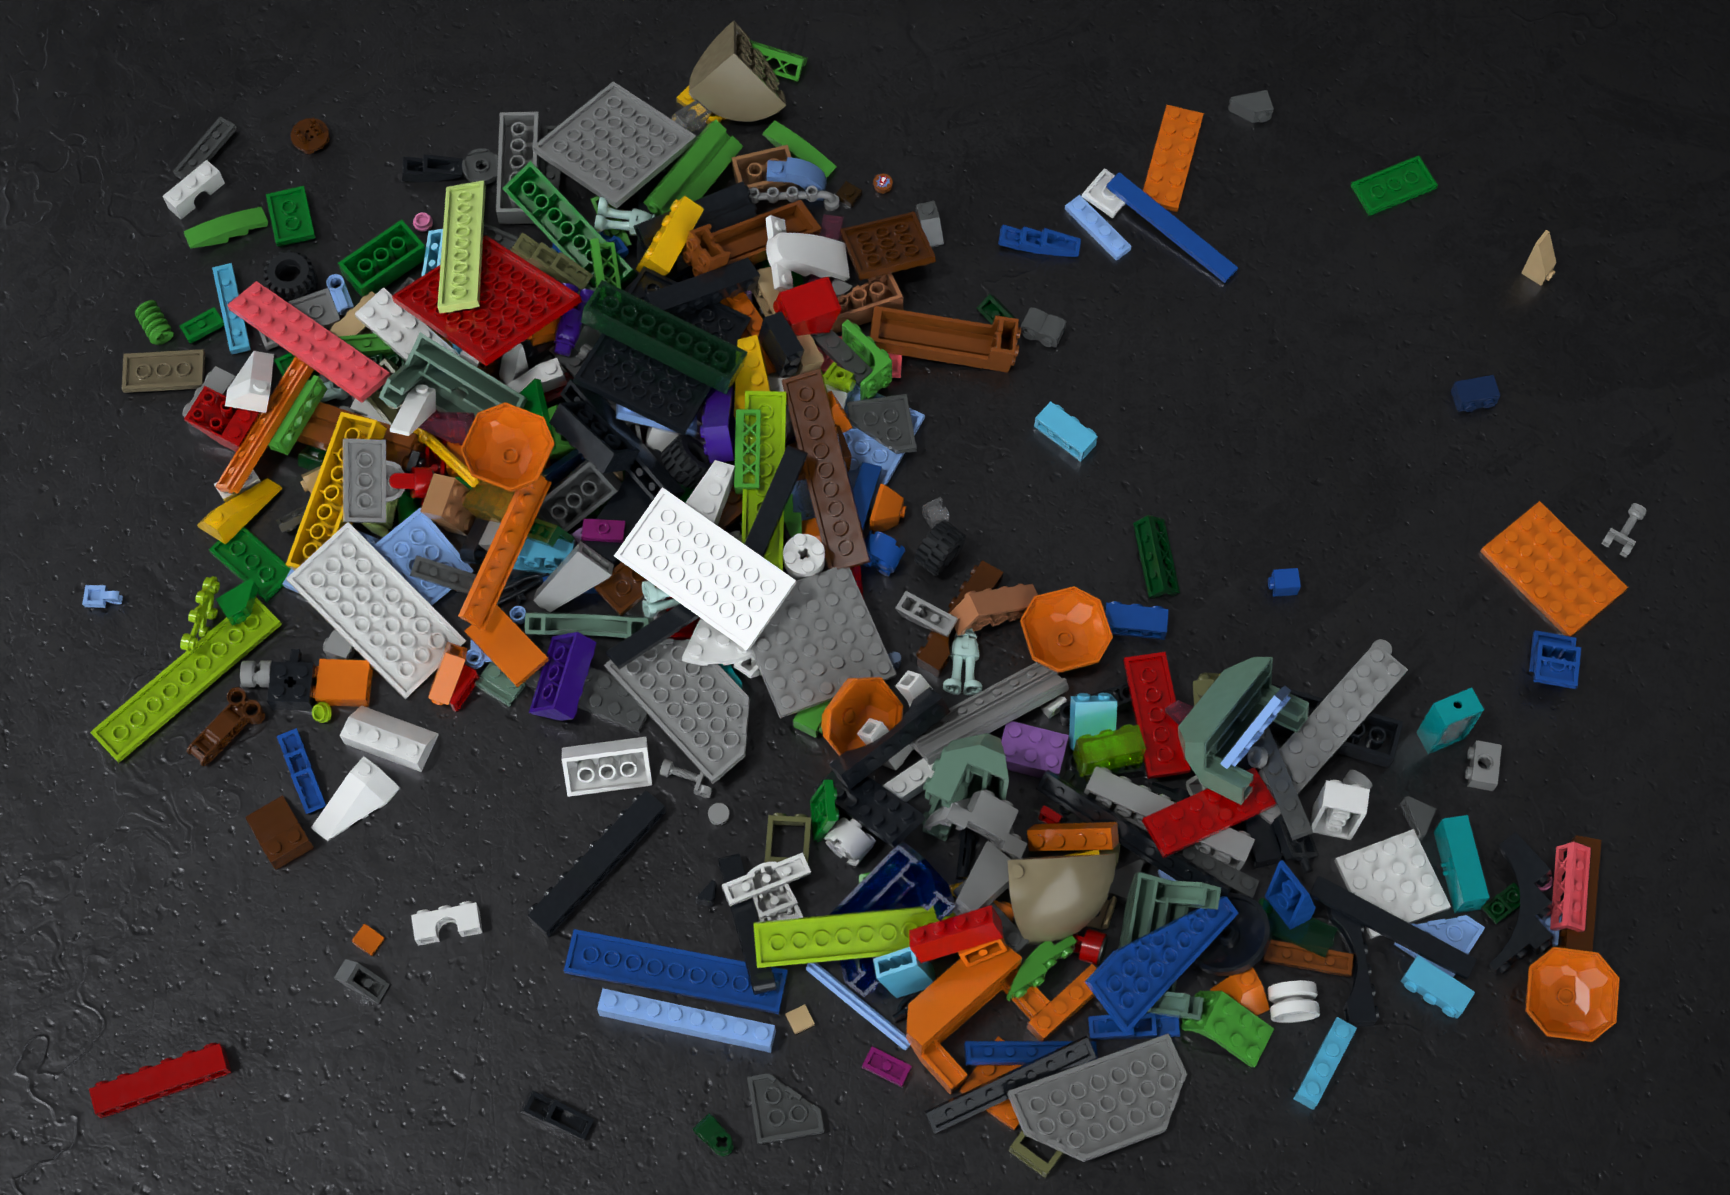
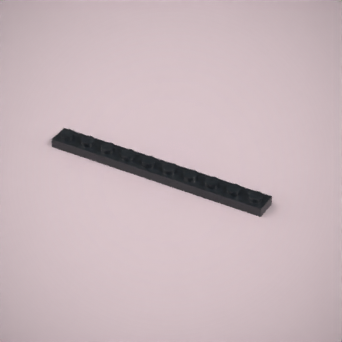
M1050 770L1045 772L1036 787L1038 791L1087 823L1117 822L1119 843L1175 880L1202 882L1221 887L1220 897L1227 896L1231 890V887L1177 852L1163 858L1149 834Z

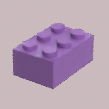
M1014 721L1007 723L1001 741L1006 757L1007 770L1042 778L1045 772L1050 770L1059 776L1069 735Z

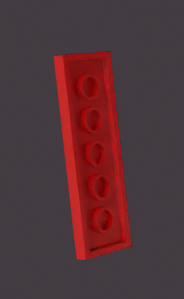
M1166 652L1125 657L1123 662L1147 778L1152 779L1190 773V765L1185 759L1178 736V726L1181 722Z
M1256 768L1247 770L1253 774V780L1249 784L1253 791L1242 805L1207 788L1144 817L1142 822L1162 857L1165 858L1275 807L1276 802Z

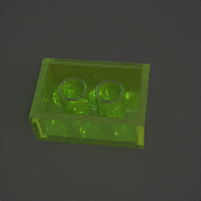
M1132 724L1120 727L1119 730L1112 731L1107 729L1101 731L1098 735L1091 736L1086 734L1080 736L1076 740L1073 755L1079 775L1084 777L1092 775L1095 767H1105L1112 770L1141 763L1146 747L1139 725L1132 726Z

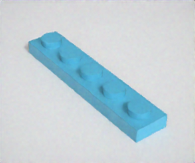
M229 263L212 267L231 355L249 351L251 347L245 321L231 312L227 304L239 296L233 265Z

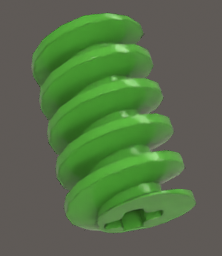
M149 300L142 303L136 309L135 316L150 342L154 345H162L172 339L174 332L171 331V326L168 324L167 319L164 318L165 316L161 312L160 307L157 306V302Z

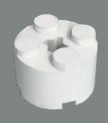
M801 533L788 540L783 550V562L787 573L796 580L821 573L825 566L823 544L816 537Z
M843 817L839 819L824 837L827 840L825 843L838 857L848 858V864L857 866L871 850L876 840L870 834H865L861 830L862 826L855 819L849 821Z

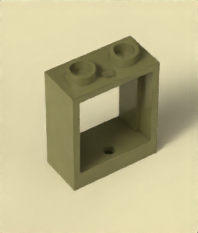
M784 813L768 815L765 863L780 862L787 859V857H771L774 825L805 827L803 854L809 866L811 817H807L804 814L786 816Z
M1022 1130L1010 1146L1009 1152L1046 1178L1063 1152L1057 1150L1047 1164L1021 1144L1026 1137Z

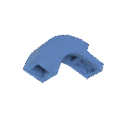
M787 157V161L768 160L767 181L794 183L801 186L805 191L809 186H815L818 191H826V176L818 166L808 161Z

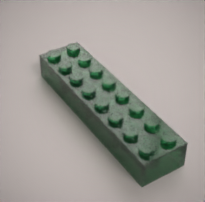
M603 280L583 309L581 323L726 395L742 370L747 357V351Z

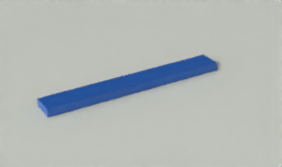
M1120 172L1107 183L1106 188L1221 281L1225 283L1237 271L1238 267Z

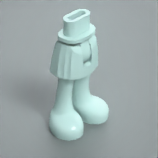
M600 197L594 228L597 232H602L606 229L629 231L630 236H637L633 226L651 219L655 215L635 208L632 211L617 210L609 207L607 200ZM606 218L628 220L629 222L612 221Z
M650 581L642 582V592L646 599L642 601L645 617L652 618L659 612L680 604L674 598L658 601L671 596L660 588H656Z
M972 628L967 629L964 635L958 636L955 633L950 649V658L953 660L952 676L943 682V689L948 693L955 695L961 693L963 662H965L966 666L963 693L965 695H975L982 691V684L975 680L974 674L975 661L979 659V647L976 634H974Z

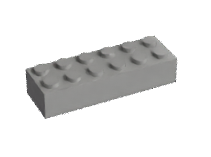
M500 112L496 214L499 224L534 223L502 188L530 161L540 170V156L532 148L540 141L541 123L538 112Z

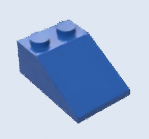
M1283 860L1280 861L1267 889L1265 898L1291 930L1310 920L1316 907L1307 890Z

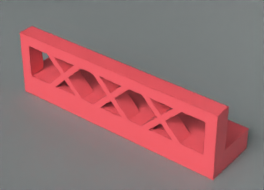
M1576 842L1556 847L1551 930L1557 931L1568 928L1577 932L1585 931L1590 847ZM1567 851V857L1563 861L1564 852ZM1566 871L1565 878H1564V880L1562 881V875H1563L1564 872ZM1563 892H1564V898H1563V900L1560 902L1561 895H1562ZM1563 913L1562 922L1559 923V917Z

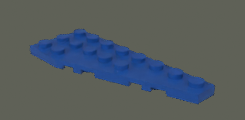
M1221 896L1218 910L1198 908L1113 951L1086 979L1085 983L1123 1033H1128L1237 916L1238 911L1227 896Z

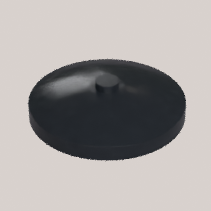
M1238 893L1227 894V898L1238 911V914L1194 961L1201 970L1217 976L1236 975L1252 968L1265 955L1271 941V924L1262 906L1246 895Z

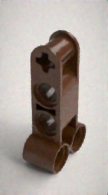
M240 687L229 690L227 693L229 705L187 748V753L196 757L202 766L208 765L248 723L256 725L265 719V711L261 705L255 700H250L245 691ZM243 697L240 702L234 703L236 698ZM258 709L256 714L249 715L252 710Z

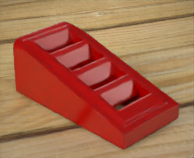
M465 664L450 700V705L455 712L460 709L476 686L475 682L479 679L477 671Z

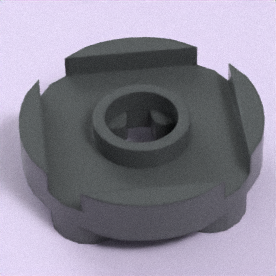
M479 148L469 152L468 157L462 162L465 178L470 183L484 180L485 185L496 182L498 155L486 148ZM480 164L486 166V168L482 170L477 169L480 167Z

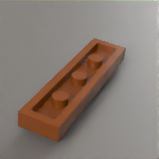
M1271 940L1263 956V962L1350 977L1354 954Z

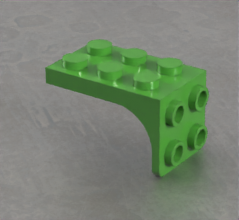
M847 319L842 324V340L873 370L860 383V400L873 399L882 387L886 388L892 381V360L884 349L880 350L870 336L866 337L857 324H852Z
M1199 991L1194 997L1204 998L1200 1020L1183 1018L1181 1029L1196 1032L1210 1038L1248 1066L1256 1067L1274 1028L1223 991Z

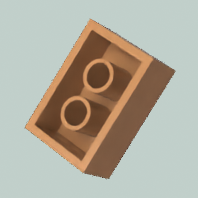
M788 145L731 157L736 183L743 181L749 189L757 188L759 193L767 192L770 187H776L779 192H787V189L791 186L798 189L797 184L767 181L766 178L768 160L787 161V157H791Z
M434 473L420 512L447 532L468 536L474 524L476 513L480 509L481 498L456 478Z

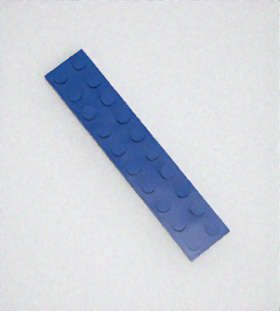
M576 929L573 930L564 967V973L774 1014H779L788 970L771 967L776 990L754 995L744 961Z

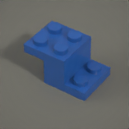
M1536 630L1533 632L1529 671L1534 672L1533 682L1571 689L1577 688L1581 647H1576L1575 637Z

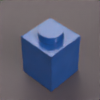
M1298 568L1273 570L1271 577H1268V588L1272 590L1273 597L1298 595L1301 588Z

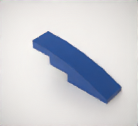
M1002 225L998 245L1037 254L1078 257L1081 239L1046 228L1043 231H1038L1024 226L1020 230Z
M865 462L861 464L853 488L862 530H864L882 471V466Z
M296 728L276 736L305 813L309 814L326 807L323 794L298 729Z
M1146 1013L1128 1033H1123L1110 1015L1088 1016L1090 1039H1149L1168 1033L1170 1037L1181 1036L1179 1018Z

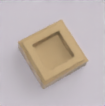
M805 1004L785 1014L795 1035L815 1026Z

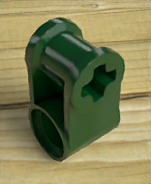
M710 1113L692 1129L717 1155L725 1157L733 1151L734 1146L731 1136ZM720 1141L726 1142L727 1146L725 1148L723 1146L719 1147L718 1143Z

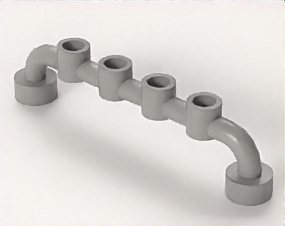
M791 186L787 189V192H779L776 187H770L767 192L759 193L757 188L749 189L750 195L748 198L750 203L754 204L758 203L759 200H768L770 203H776L778 200H788L793 203L798 199H807L810 202H814L818 198H824L825 209L835 211L839 207L837 195L828 191H818L815 186L807 187L806 191H798L796 187Z

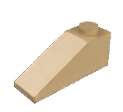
M1547 230L1535 243L1522 271L1523 275L1541 286L1545 280L1550 281L1556 272L1553 270L1556 265V258L1550 232Z

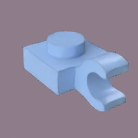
M85 585L82 605L91 608H105L106 602L122 604L123 596L119 595V591H108L106 585Z

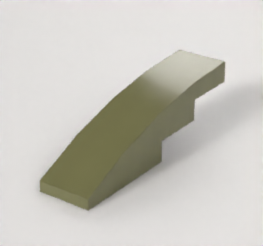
M523 232L511 248V251L530 264L563 283L577 286L579 291L586 287L593 276L562 252L556 253L542 242L538 244Z

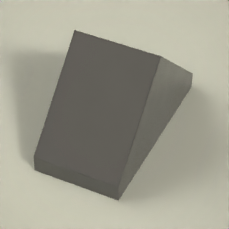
M1406 796L1400 805L1411 829H1414L1419 841H1422L1430 826L1436 808Z

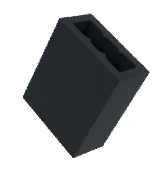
M782 312L765 317L758 336L760 344L780 377L793 375L798 371L804 349Z

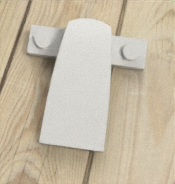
M772 215L765 218L768 236L766 253L772 269L774 290L782 292L793 288L791 271L805 277L813 274L820 278L831 276L842 281L850 278L844 242L811 234L786 233L784 219Z
M802 852L780 862L759 864L751 869L747 875L722 884V889L729 906L752 898L759 922L804 918L788 883L810 875L811 871Z

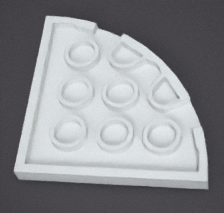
M700 617L682 656V661L702 666H708V664H723L724 666L748 660L753 657L751 649L747 651Z

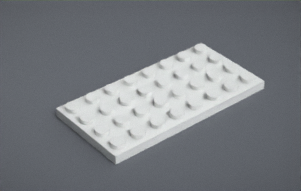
M663 487L614 555L747 651L750 650L797 583L792 577Z
M349 522L286 578L404 699L408 698L438 669L447 641L459 646L466 642Z

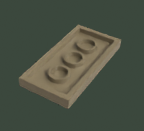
M201 349L124 354L122 391L129 393L197 389L204 383L205 351Z

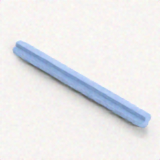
M817 962L807 964L806 971L903 1050H907L910 1047L903 1032Z

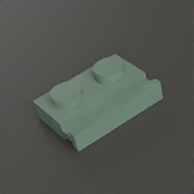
M493 662L488 664L478 681L475 682L478 688L509 707L526 686L524 682L517 688Z

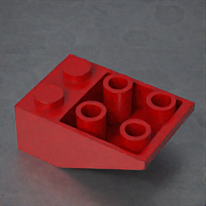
M204 386L184 420L221 445L236 452L258 418L259 413L225 406L226 396Z

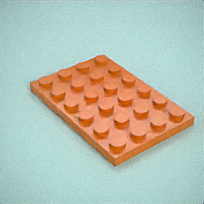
M1540 501L1486 544L1480 551L1564 636H1573L1628 588Z

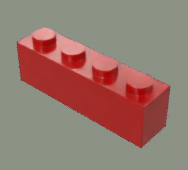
M992 905L909 930L910 949L920 963L1003 938L1002 920Z

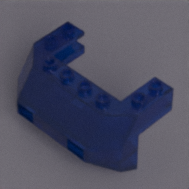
M904 842L898 844L829 915L923 907L928 911L933 906L937 919L941 921L945 916H949L953 912L956 905L949 884L923 856ZM877 957L839 960L844 982L861 996L865 997L869 992L872 993L877 988L879 981L876 979L873 961Z

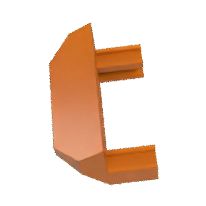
M1007 946L1008 951L968 968L960 958L908 1004L906 1039L920 1062L950 1095L967 1080L968 1074L942 1047L941 1043L1001 990L1008 994L1022 961V957L1009 946ZM1033 986L1028 988V992L1021 998L1017 999L1014 997L1011 999L1030 1020L1050 1003L1043 993Z

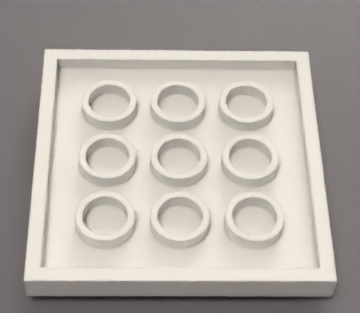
M1414 829L1337 857L1334 860L1349 892L1355 893V895L1410 924L1451 908ZM1365 926L1371 939L1381 935Z

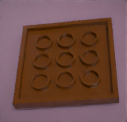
M915 212L840 229L841 238L845 243L847 252L860 280L936 262L935 254Z

